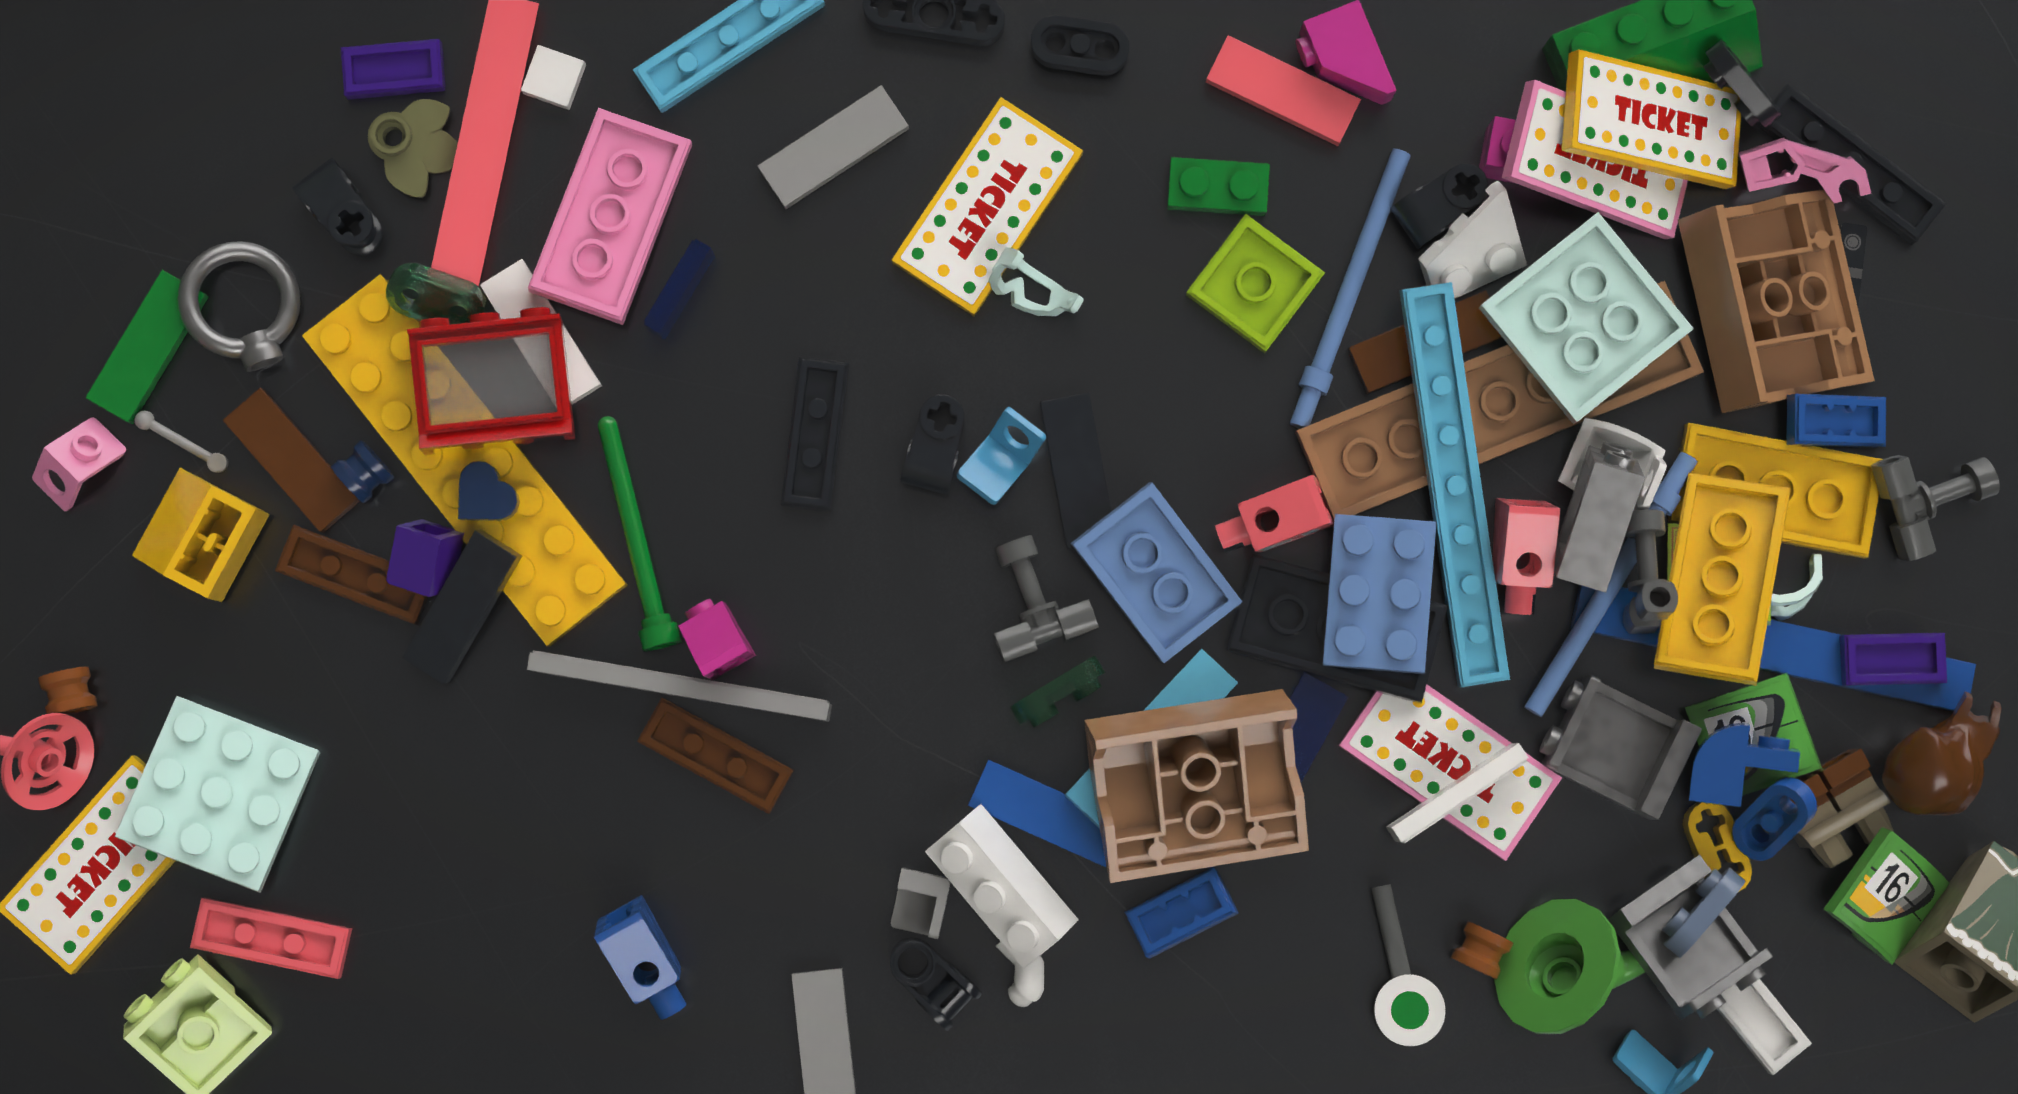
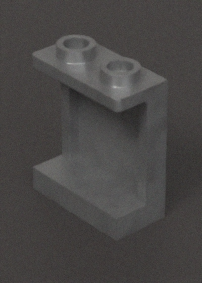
M1594 675L1583 676L1581 683L1574 680L1569 686L1561 704V707L1567 709V712L1559 728L1552 725L1540 746L1539 752L1545 754L1541 764L1554 773L1646 819L1659 820L1702 728L1686 720H1676L1601 683V679Z
M1700 855L1608 919L1680 1020L1694 1012L1698 1014L1700 1019L1712 1013L1726 1003L1721 995L1723 991L1733 984H1736L1739 990L1742 991L1766 974L1760 965L1773 957L1767 948L1761 952L1757 951L1726 907L1681 958L1677 957L1663 945L1668 938V935L1662 930L1663 927L1681 907L1687 912L1693 908L1701 898L1695 890L1704 880V877L1712 872Z

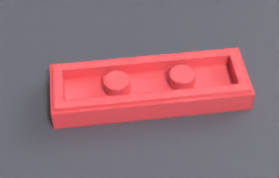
M1229 35L1205 82L1336 146H1339L1361 101L1360 98Z
M205 897L201 898L190 948L340 979L343 973L352 928Z

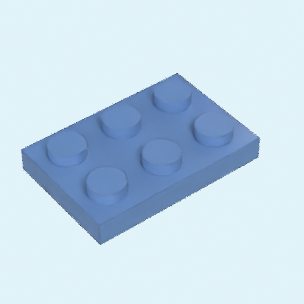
M1152 482L1146 484L1070 543L1162 663L1168 661L1242 603V600Z
M1335 514L1323 666L1425 674L1436 522Z

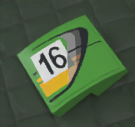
M1788 673L1757 682V686L1747 685L1685 708L1690 723L1702 728L1697 739L1699 747L1711 733L1724 726L1735 723H1749V744L1758 745L1759 736H1771L1790 739L1789 748L1799 749L1798 773L1745 767L1742 796L1770 787L1781 778H1796L1822 768Z
M1881 827L1823 910L1852 931L1851 935L1884 961L1893 965L1950 883L1933 865L1893 831Z

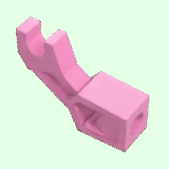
M1785 138L1738 152L1749 192L1797 182L1800 174L1816 178L1834 204L1842 202L1839 187L1845 180L1851 179L1857 183L1860 196L1871 194L1866 170L1851 156L1845 158ZM1785 149L1790 155V160L1795 163L1792 170L1788 171L1785 169L1780 174L1771 175L1766 155L1777 151L1783 153Z

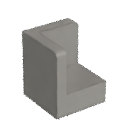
M901 868L891 926L896 929L928 935L930 938L938 939L951 885L948 878Z

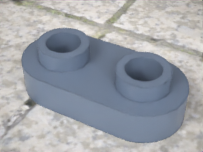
M1730 867L1722 874L1714 868L1695 890L1701 898L1693 908L1687 912L1681 907L1663 927L1662 930L1668 935L1663 945L1677 957L1681 958L1735 897L1746 881Z

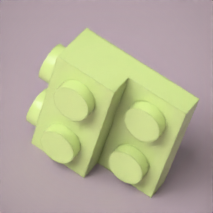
M198 954L189 963L183 958L176 961L161 979L165 986L152 998L146 994L138 997L124 1014V1018L128 1021L124 1024L123 1039L186 1094H209L272 1034V1027L235 994V987Z

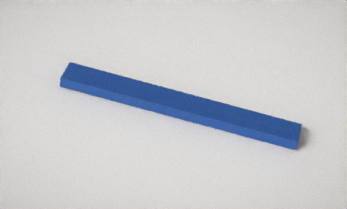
M1579 585L1571 629L1591 599L1595 589ZM1621 587L1595 629L1594 634L1657 647L1660 627L1655 633L1629 634L1623 624V612L1629 601L1636 597L1637 592H1631L1628 588ZM1771 620V625L1767 626L1759 670L1777 674L1788 673V676L1952 712L1955 710L1964 692L1971 693L1976 664L1946 658L1947 683L1842 686L1840 634Z

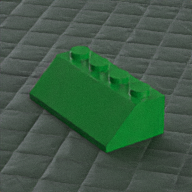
M1640 0L1552 34L1542 48L1558 89L1565 92L1569 53L1578 49L1715 83L1703 67L1710 61L1705 52L1722 39L1750 73L1763 67L1757 14L1752 0Z

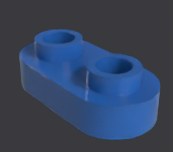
M1784 777L1777 780L1734 822L1732 836L1738 849L1753 860L1765 861L1772 858L1814 818L1817 811V801L1814 793L1804 782L1796 778Z

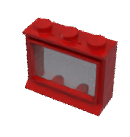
M535 307L521 310L519 318L500 319V313L487 312L470 315V323L451 325L449 318H429L420 320L419 328L407 329L418 423L419 449L424 455L435 454L434 449L462 446L465 450L483 448L486 443L513 441L514 444L533 443L534 438L563 435L565 440L575 439L564 329L560 313L551 314L548 307Z

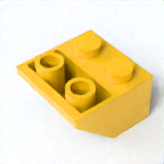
M179 468L132 556L163 576L203 597L223 602L270 514L183 468Z

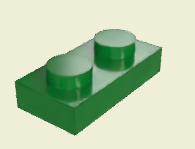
M1171 157L1167 209L1266 216L1270 164Z

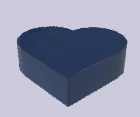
M477 461L467 465L461 472L459 480L458 519L502 521L514 516L520 503L519 495L515 488L506 482H502L497 470L486 462Z

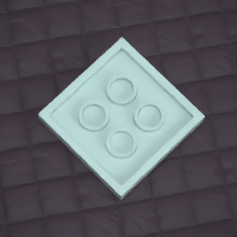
M1599 212L1479 307L1481 312L1573 424L1582 419L1694 329Z
M176 696L115 837L261 893L320 752L317 749Z

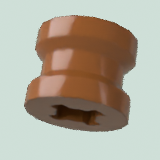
M89 667L65 669L38 678L40 689L44 690L48 697V703L45 706L46 714L64 713L71 715L98 706L96 696L89 692L87 685L91 677Z
M1467 921L1463 929L1465 940L1461 947L1454 949L1451 958L1497 980L1501 972L1499 962L1502 955L1509 953L1514 943Z

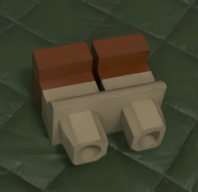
M1861 748L1848 749L1822 764L1821 769L1798 778L1814 793L1817 801V811L1814 818L1794 839L1800 848H1810L1825 868L1835 867L1853 855L1840 834L1841 831L1853 824L1865 844L1871 843L1881 827L1893 831L1889 817L1883 808L1891 802L1885 793L1878 788L1868 769L1871 765Z

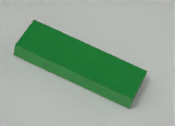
M164 270L160 272L85 397L130 424L134 423L136 414L142 410L188 333L178 308V290L181 280ZM199 291L198 296L200 311L209 296Z

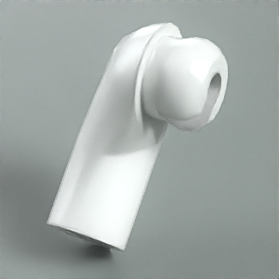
M999 942L996 947L1015 965L1014 983L1008 988L1009 998L1015 1005L1027 1007L1032 1001L1036 1002L1039 1000L1044 991V961L1039 956L1023 969L1006 947Z

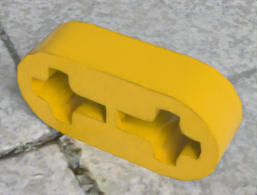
M1695 803L1689 807L1683 819L1684 832L1694 857L1700 855L1711 870L1714 868L1719 870L1721 862L1717 851L1721 850L1727 863H1737L1739 870L1736 873L1746 881L1739 890L1740 892L1750 882L1752 868L1749 858L1738 849L1732 836L1734 820L1726 807L1720 804ZM1704 810L1708 816L1719 817L1720 824L1713 827L1718 841L1717 844L1713 845L1708 832H1698L1696 829V824L1702 821L1701 812Z

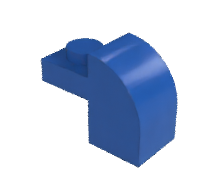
M1735 723L1724 726L1711 733L1702 742L1695 754L1689 801L1741 807L1745 767L1798 773L1800 751L1799 749L1789 748L1790 739L1759 736L1758 745L1749 744V723Z

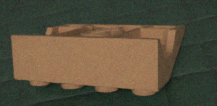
M1824 189L1784 195L1754 204L1724 208L1723 205H1716L1678 219L1722 413L1786 401L1787 395L1819 394L1875 381L1834 203Z
M1283 689L1084 720L1089 768L1110 883L1309 851L1305 799L1295 763L1292 729L1297 720V708Z

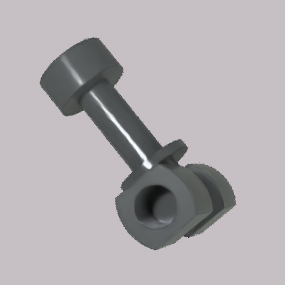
M1896 455L1871 465L1880 498L1891 500L1897 520L1889 528L1898 558L1907 561L1917 560L1937 551L1928 524V520L1936 517V506L1968 494L1973 500L1981 501L1997 495L2000 490L1996 470L1985 457L1963 464L1961 466V476L1930 488L1922 481L1916 482L1909 457Z
M1644 509L1633 511L1625 534L1626 537L1635 539L1638 580L1628 583V590L1637 592V595L1629 601L1623 612V624L1629 634L1655 633L1661 626L1662 620H1667L1678 604V593L1675 585L1667 580L1658 579L1656 537L1666 533L1665 514L1661 510Z
M1032 535L1010 541L995 548L1001 568L1012 566L1027 607V611L1019 614L1021 624L993 634L1003 663L1036 652L1038 650L1036 645L1061 636L1066 641L1099 628L1089 599L1060 610L1056 601L1046 603L1030 558L1039 554Z

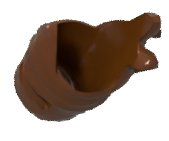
M1965 691L1948 719L1938 723L1933 728L1920 727L1898 743L1887 756L1882 775L1885 790L1891 800L1901 810L1915 815L1946 816L1964 812L1981 789L1984 778L1983 761L1990 755L1994 742L2000 734L2001 729L1998 726L2002 708L1999 702H1992L1989 717L1984 715L1977 716L1970 711L1973 697L1971 693Z

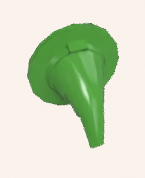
M1556 899L1529 910L1510 929L1506 939L1514 944L1509 953L1502 955L1499 962L1501 972L1498 979H1494L1499 1004L1512 1022L1536 1034H1562L1585 1024L1605 1004L1612 989L1639 977L1645 971L1630 950L1620 951L1615 928L1599 909L1577 899Z

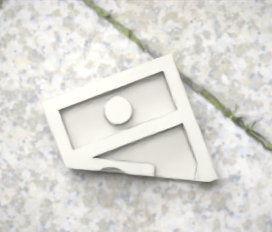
M1499 181L1492 183L1485 190L1489 195L1488 199L1470 217L1462 213L1449 227L1447 234L1442 239L1435 241L1418 258L1426 286L1452 282L1455 299L1527 266L1507 190Z

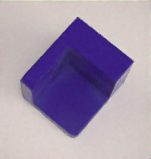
M424 519L397 525L386 578L388 584L427 597L438 595L461 556L464 533Z

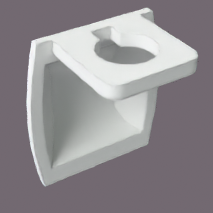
M1584 418L1558 481L1574 490L1588 446L1601 449L1603 442L1616 444L1632 451L1631 457L1638 461L1645 476L1634 511L1649 509L1667 467L1663 460L1666 450L1651 440L1624 427L1601 420Z

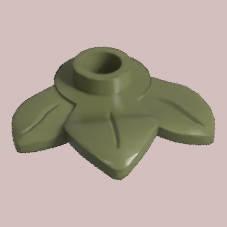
M420 99L412 102L401 113L387 112L381 114L369 127V146L379 158L384 160L387 180L406 195L416 198L425 197L429 173L441 174L452 171L458 142L450 134L442 130L450 114L449 106L436 100ZM392 130L402 132V140L396 146L386 144V135Z

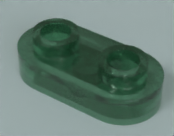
M406 263L397 267L392 272L386 287V297L390 306L398 313L417 320L449 318L450 325L470 323L469 316L485 313L487 306L483 291L473 282L418 263ZM413 289L419 294V297L410 299L404 295L403 290ZM462 306L466 309L467 314L457 315L451 310V307Z
M1093 656L1009 708L1019 724L1029 720L1033 728L1059 713L1055 706L1057 702L1071 694L1076 702L1101 688L1102 685L1098 677L1106 672L1097 657Z

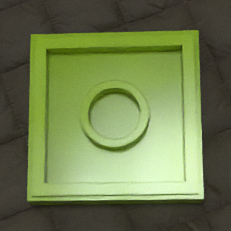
M1245 214L1188 289L1186 296L1265 354L1324 276L1325 272Z

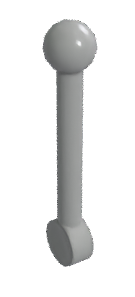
M144 410L136 414L135 424L139 429H151L204 460L212 472L222 473L228 468L229 462L225 455L220 453L211 454L155 421L153 414L149 411Z

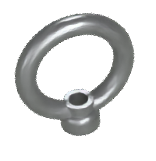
M226 242L207 249L188 266L183 274L178 290V308L185 328L200 345L221 356L241 358L246 372H251L269 367L284 358L279 344L287 338L298 319L300 291L290 267L271 250L250 242ZM233 261L253 263L266 270L276 282L280 294V307L274 322L267 329L252 332L240 339L226 337L213 330L204 320L198 303L199 290L205 277L216 267Z

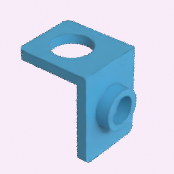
M1007 407L990 434L959 469L956 476L990 504L995 505L1029 466L1047 437L1045 433L1011 407ZM1013 426L1020 429L1027 436L1029 444L1024 445L1013 439L1007 427Z
M1631 1030L1626 1034L1613 1056V1062L1647 1094H1681L1700 1079L1714 1052L1709 1047H1706L1677 1069L1636 1030Z

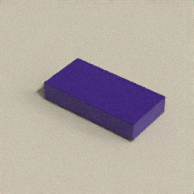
M440 39L341 47L344 96L348 100L446 91L443 47Z
M1945 633L1840 636L1842 686L1947 683Z

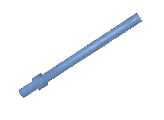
M1393 148L1313 362L1311 366H1305L1299 382L1302 391L1289 423L1296 428L1302 429L1311 424L1321 395L1326 396L1333 379L1330 370L1390 213V208L1393 205L1411 157L1409 153L1403 150Z
M1684 452L1679 453L1659 485L1649 509L1661 510L1665 515H1672L1682 499L1679 492L1687 481L1688 473H1692L1698 463L1695 458ZM1627 538L1622 546L1606 593L1595 590L1524 706L1535 715L1543 716L1635 566L1637 560L1634 538Z

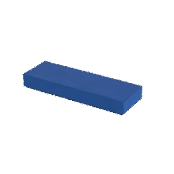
M988 760L968 806L975 809L982 804L992 817L1106 867L1100 829L1064 796V793Z

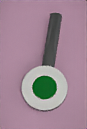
M1391 884L1371 888L1392 978L1380 988L1376 995L1373 1008L1374 1018L1379 1030L1389 1040L1404 1046L1421 1045L1431 1040L1440 1031L1445 1019L1444 999L1432 982L1421 976L1411 974Z

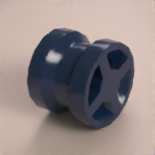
M362 440L353 446V454L349 458L337 460L331 466V469L343 484L364 504L372 498L373 489L379 484H388L395 478L386 464Z

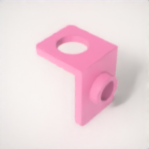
M91 417L43 448L32 479L63 511H68L73 507L82 483L123 457L126 447L96 418ZM49 470L57 473L62 479L65 492L59 490L53 484L49 476Z

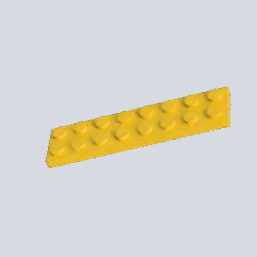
M380 274L305 332L302 337L455 531L464 533L463 541L466 544L475 530L482 529L522 555L503 591L545 645L550 647L628 584L513 441L486 443L483 448L465 450L462 446L434 449L435 454L424 455L419 449L412 365L407 329L419 328V321L387 280ZM439 346L424 347L432 425L495 419L491 411ZM477 461L486 462L497 470L502 482H506L515 488L519 495L520 503L514 516L502 521L458 519L459 480L461 472L467 465Z

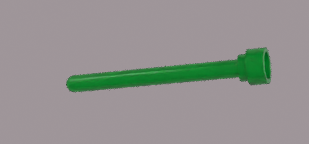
M605 416L598 422V431L645 619L641 620L642 630L638 631L643 652L660 650L677 645L682 640L677 622H672L670 614L664 613L618 424L613 417Z

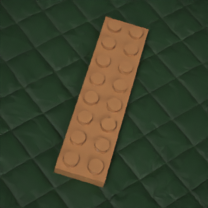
M1666 282L1657 283L1675 305ZM1688 334L1575 424L1568 419L1509 345L1464 362L1479 465L1576 426L1582 423L1584 418L1593 419L1702 374L1704 370ZM1413 383L1295 432L1312 474L1317 477L1322 491V498L1333 521L1335 520V514L1358 515L1428 486Z

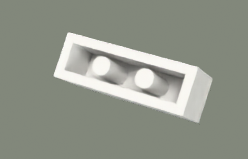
M982 804L976 807L925 851L1023 969L1058 942L1079 920Z

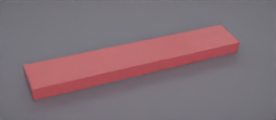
M488 0L428 282L478 293L539 3L528 0Z

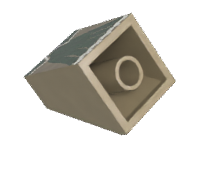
M1995 841L1967 857L1949 882L1948 887L1894 962L1974 1023L2018 1000V856L2011 850L2001 847Z

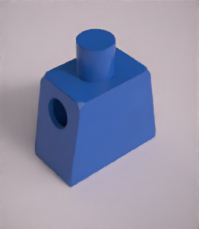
M643 895L598 919L594 939L633 1003L638 1004L648 998L660 1020L666 1019L683 1009L687 1004L675 984L680 980L681 965ZM651 962L657 968L652 971H644L639 968L638 964Z

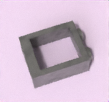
M1603 442L1601 449L1588 446L1557 540L1554 567L1556 578L1606 593L1645 478L1638 461L1631 457V450L1608 442Z

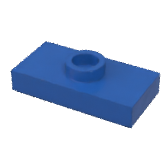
M1817 394L1787 395V445L1886 447V397Z
M1212 867L1126 911L1125 914L1146 958L1150 959L1239 914L1217 868Z

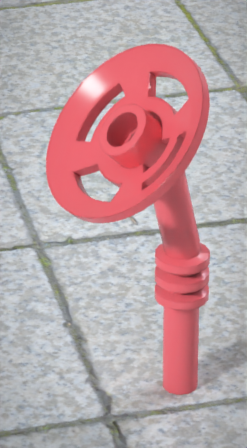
M50 713L31 720L14 737L0 735V756H3L1 780L7 795L20 806L30 810L51 809L69 800L85 783L93 765L94 742L88 728L71 715ZM46 725H59L55 730L41 729L32 733L34 730ZM49 737L46 742L41 738ZM74 737L76 757L73 767L69 768L63 765L66 758V748L63 742ZM13 758L18 759V769L20 771V775L15 781L12 775ZM35 772L43 776L40 778H33ZM56 781L59 783L58 786L47 792L29 794L31 787L42 788Z

